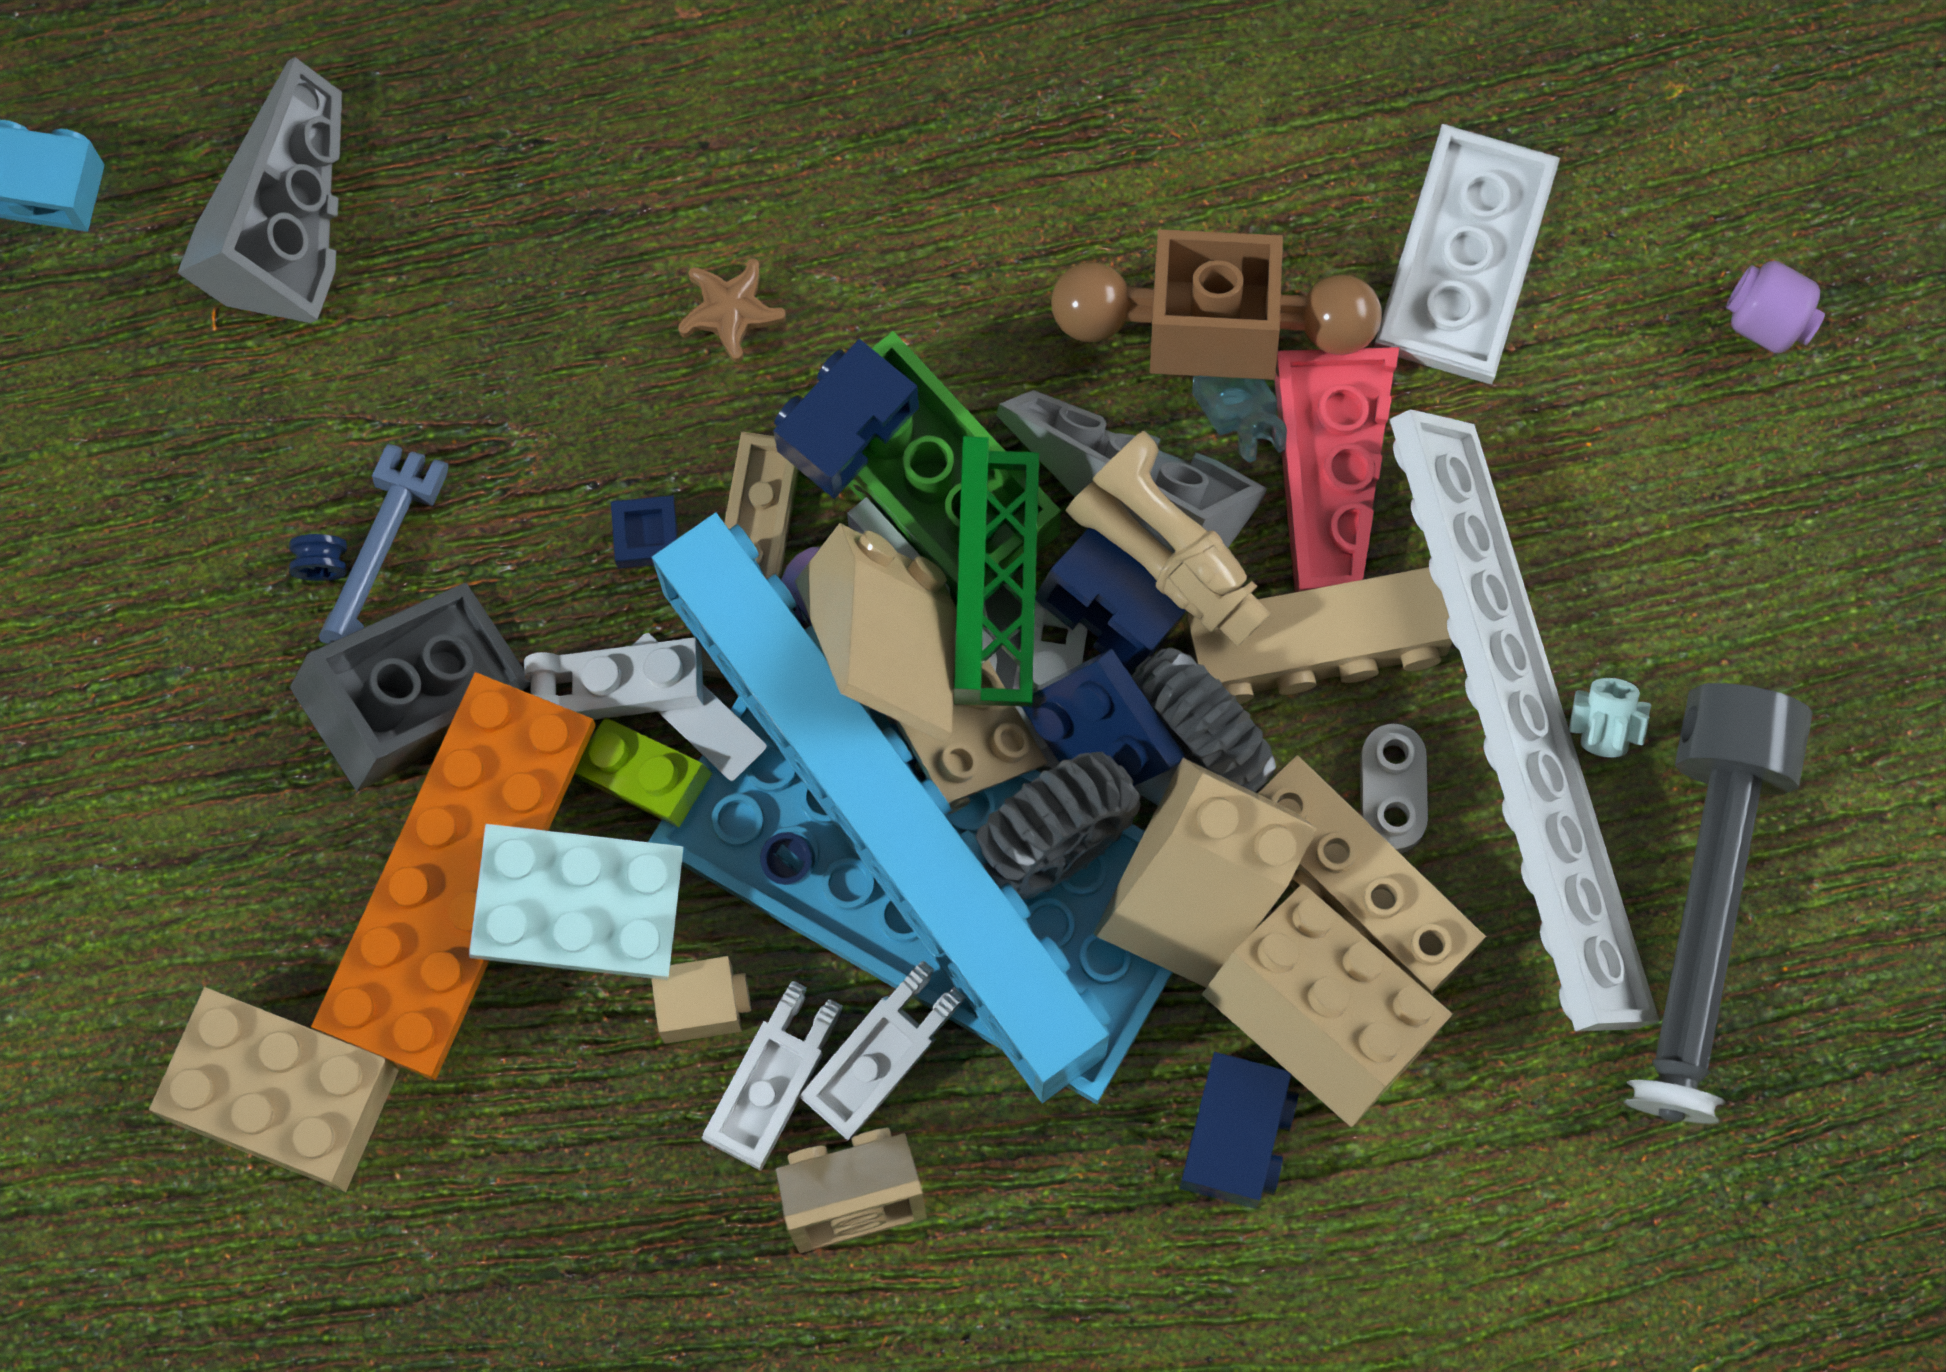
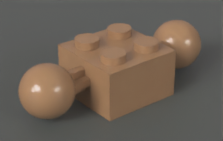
M1158 229L1154 288L1128 287L1123 277L1113 268L1102 263L1086 262L1071 267L1061 275L1055 284L1051 298L1052 313L1059 327L1070 337L1083 342L1106 340L1115 335L1124 326L1126 321L1152 323L1150 374L1275 380L1280 329L1304 330L1309 340L1322 351L1334 355H1347L1360 351L1375 338L1382 318L1380 301L1375 291L1363 280L1350 275L1327 277L1315 284L1306 296L1282 295L1283 235Z

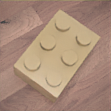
M1305 884L1299 886L1231 953L1202 993L1209 1002L1351 1128L1419 1056L1453 1015Z
M204 987L149 1110L170 1123L346 1192L399 1071L384 1057Z

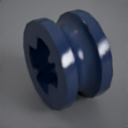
M307 534L290 540L289 550L296 555V560L291 561L289 564L291 576L309 581H330L346 575L347 566L345 562L340 561V556L347 551V543L344 539L325 534Z

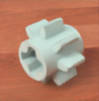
M1616 678L1597 679L1592 682L1590 693L1581 690L1576 691L1569 731L1572 733H1582L1580 743L1588 752L1603 757H1620L1628 752L1630 742L1638 745L1644 744L1651 704L1638 702L1640 694L1638 688L1627 681Z

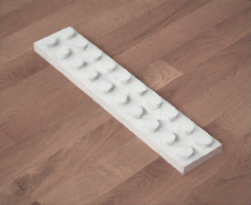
M1410 409L1389 419L1396 439L1393 443L1394 455L1399 466L1406 473L1413 495L1411 501L1412 515L1417 525L1424 532L1431 555L1429 560L1430 574L1437 587L1442 591L1449 614L1447 620L1448 633L1453 644L1460 650L1468 676L1465 681L1466 693L1472 705L1478 710L1486 736L1484 752L1489 764L1497 772L1505 798L1502 803L1504 818L1510 829L1515 832L1523 857L1521 864L1522 877L1537 903L1542 920L1540 926L1541 940L1546 951L1554 959L1561 982L1559 998L1562 1008L1568 1018L1572 1020L1575 1031L1638 1029L1659 1022L1475 425Z

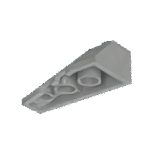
M296 57L289 60L200 216L179 267L178 274L227 307L312 323L318 320L336 270V250L329 249L330 220L338 215V197L331 195L332 163L340 158L342 92Z
M1034 390L1000 403L996 413L1001 421L1031 452L1039 453V460L1074 497L1093 481L1094 476L1125 445L1136 437L1130 434H1115L1105 430L1106 421L1102 416ZM1149 435L1158 446L1160 438ZM1159 451L1150 472L1155 484L1175 506L1207 531L1211 530L1218 533L1227 548L1262 502L1267 490L1266 487L1219 461L1196 452L1192 462H1188ZM1124 504L1130 514L1153 537L1172 553L1175 552L1174 548L1160 533Z

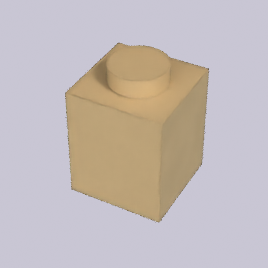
M728 956L670 965L668 980L651 978L658 1032L665 1044L742 1032L739 1013L751 1012L747 978L745 973L734 974Z

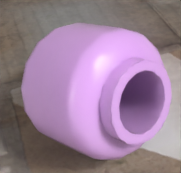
M1769 261L1760 268L1750 265L1737 283L1726 305V309L1733 312L1732 328L1740 335L1773 353L1787 351L1796 341L1806 346L1817 332L1825 316L1824 312L1816 308L1820 299L1818 284L1778 261Z

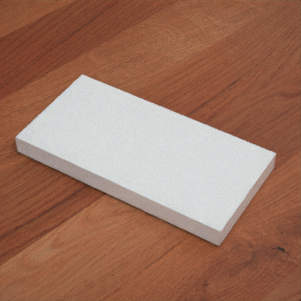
M1442 124L1374 348L1399 347L1398 358L1490 385L1493 384L1560 157Z

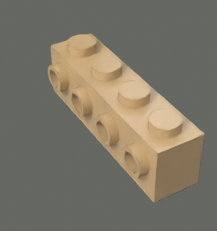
M1298 755L1258 793L1296 812L1317 828L1289 883L1291 887L1296 890L1299 886L1305 884L1430 995H1433L1478 950L1486 936Z

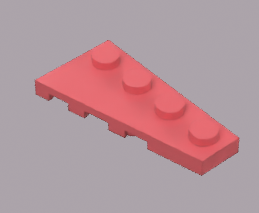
M1399 347L1363 348L1358 352L1347 355H1334L1321 349L1278 351L1275 390L1295 592L1363 580L1374 514V510H1372L1376 482L1380 475L1383 456L1381 455L1385 425L1389 418L1392 398L1390 393L1393 373L1397 366Z

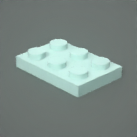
M486 824L469 958L668 980L684 846Z

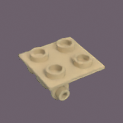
M988 659L982 664L981 688L1005 689ZM954 688L952 733L945 742L887 716L890 724H896L908 745L907 748L911 756L916 757L917 763L914 767L917 773L924 772L926 779H931L946 798L951 807V811L948 814L957 812L970 803L968 796L1044 767L1048 763L1015 706L954 704Z

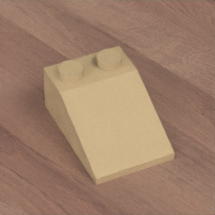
M839 523L795 580L839 692L945 742L952 733L957 612L945 585L947 578L943 571L930 560L921 556H916L914 560L895 551L894 547L879 534L872 531H865L864 534H861Z
M1182 758L1093 934L1100 939L1207 988L1231 953L1257 928L1286 890L1317 828L1296 812Z
M890 1128L868 1131L851 1139L853 1143L852 1148L830 1154L827 1153L826 1146L824 1145L802 1149L787 1156L789 1165L776 1168L787 1229L799 1253L927 1219L922 1189L905 1133L892 1137Z

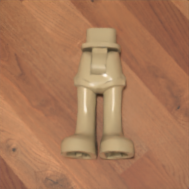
M1142 431L1094 476L1093 481L1069 504L1066 512L1078 524L1097 530L1141 563L1156 579V588L1172 599L1179 608L1185 609L1201 620V624L1210 632L1219 627L1239 646L1271 613L1251 594L1257 588L1253 581L1241 588L1247 578L1245 571L1231 551L1224 545L1218 533L1211 530L1207 531L1186 515L1155 484L1150 472L1158 455L1159 448L1156 442L1145 431ZM1124 504L1160 533L1174 548L1175 552L1172 553L1153 537L1130 514Z

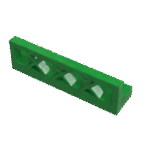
M963 436L954 704L1032 707L1039 453L989 451V437ZM988 469L1026 470L1025 491L1007 508L987 490ZM988 506L997 517L986 526ZM1023 506H1025L1024 527L1013 517ZM1003 524H1006L1023 541V553L1005 570L985 552L986 540ZM986 567L996 578L984 588ZM1023 567L1021 589L1011 577ZM1003 585L1022 604L1021 616L1001 633L983 614L984 602ZM984 629L994 641L982 651ZM1021 630L1019 651L1009 640ZM1000 648L1020 667L1019 689L981 688L982 664Z

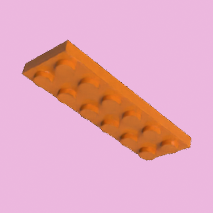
M477 672L474 673L311 1028L384 1057L393 1064L436 1081L490 961L469 958L486 824L548 831L596 726L593 718Z

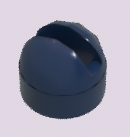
M782 832L766 841L761 850L760 863L765 875L773 882L783 885H796L806 880L812 873L815 866V852L810 842L803 836ZM782 845L804 862L800 872L776 854Z

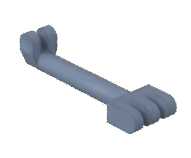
M390 443L387 444L372 474V479L376 488L388 491L339 598L333 610L328 614L320 631L319 638L321 642L330 644L364 628L357 618L411 501L415 500L433 507L445 481L448 463L434 459L425 478L421 479L419 477L425 464V455L411 451L402 470L398 471L396 469L401 460L402 448Z

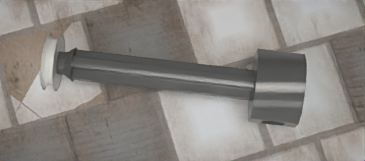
M1705 683L1690 690L1688 694L1675 767L1682 774L1708 784L1656 1057L1652 1060L1659 1075L1658 1081L1629 1080L1627 1083L1634 1088V1097L1623 1101L1629 1107L1660 1116L1670 1122L1685 1121L1700 1124H1720L1722 1122L1719 1118L1715 1117L1714 1109L1717 1105H1723L1726 1102L1720 1097L1697 1089L1698 1084L1711 1073L1708 1070L1760 794L1782 795L1798 789L1813 712L1808 705L1793 697L1767 689L1730 683Z

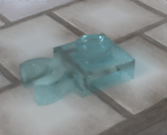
M1193 377V396L1219 436L1237 431V447L1242 458L1248 462L1256 460V439L1259 438L1271 441L1278 452L1285 451L1287 428L1285 423L1276 416L1277 399L1264 379Z

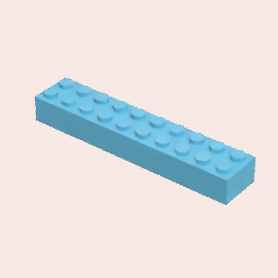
M714 513L652 556L664 596L956 989L966 997L965 1001L1040 1102L1044 1103L1106 1057L1109 1031L1106 1025L1111 1022L1110 1017L1090 990L1086 989L1081 994H1078L1069 982L1066 971L1071 967L1054 941L1049 936H1045L1038 941L1032 933L1026 920L1030 916V912L1014 888L1009 883L999 888L982 865L987 860L982 855V850L974 835L967 830L959 836L953 828L952 822L947 815L951 811V807L934 782L927 778L922 783H919L908 763L912 756L898 734L890 726L881 732L869 712L872 708L840 694L813 625L805 630L800 625L801 623L793 611V608L797 606L796 601L776 574H773L768 579L764 577L760 566L755 560L759 553L745 531L738 524L728 529L718 514Z

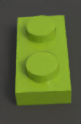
M605 717L586 746L574 774L582 781L679 828L713 773L703 763Z

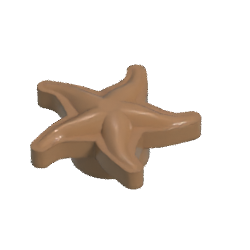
M754 258L748 260L745 271L727 282L708 271L697 267L691 268L689 270L690 281L700 287L704 302L694 308L679 324L678 329L681 337L688 338L696 331L713 332L720 337L721 343L732 361L739 363L744 358L740 347L744 336L753 328L768 327L785 322L786 314L783 308H769L755 297L760 276L759 261Z

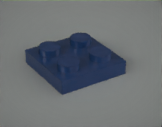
M1112 648L1034 688L1032 707L1021 706L1035 730L1043 738L1059 763L1062 760L1072 761L1079 754L1102 751L1105 755H1110L1118 766L1122 765L1134 781L1133 787L1172 769L1185 757Z

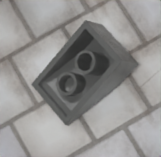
M465 582L308 653L290 689L358 792L410 767L440 748L475 672L525 692L531 689V682L525 680L523 667Z

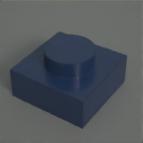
M674 496L611 501L614 555L617 568L654 565L652 556L678 539Z

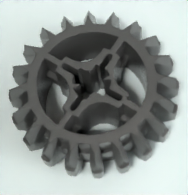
M1170 647L1167 649L1162 648L1153 657L1148 656L1134 668L1135 673L1131 675L1132 679L1185 755V759L1255 793H1259L1265 787L1263 784L1274 775V769L1276 768L1271 746L1263 739V732L1253 723L1250 714L1240 706L1236 696L1231 695L1223 687L1220 679H1215L1204 665L1197 664L1190 655Z
M1102 751L1079 754L1072 761L1062 760L1054 769L1043 771L1031 783L1023 784L1022 789L1014 796L1006 798L1005 804L999 810L989 815L988 823L979 828L975 837L982 850V855L987 860L982 865L999 888L1009 883L1021 899H1033L1040 892H1049L1062 881L1068 882L1072 875L1081 869H1087L1088 864L1095 858L1104 855L1105 850L1112 843L1120 840L1122 831L1132 825L1134 816L1137 815L1141 806L1139 802L1140 795L1132 785L1134 781L1122 765L1118 766L1110 755H1105Z

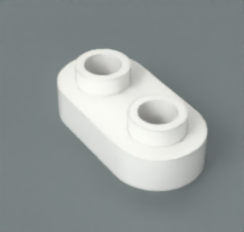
M1387 724L1378 727L1370 733L1360 754L1361 816L1400 854L1415 847L1421 840L1427 827V755L1422 739L1414 730L1400 724ZM1388 746H1398L1404 751L1406 760L1400 764H1392L1385 759L1383 749ZM1389 808L1401 809L1407 817V823L1400 827L1391 826L1386 822L1384 812Z

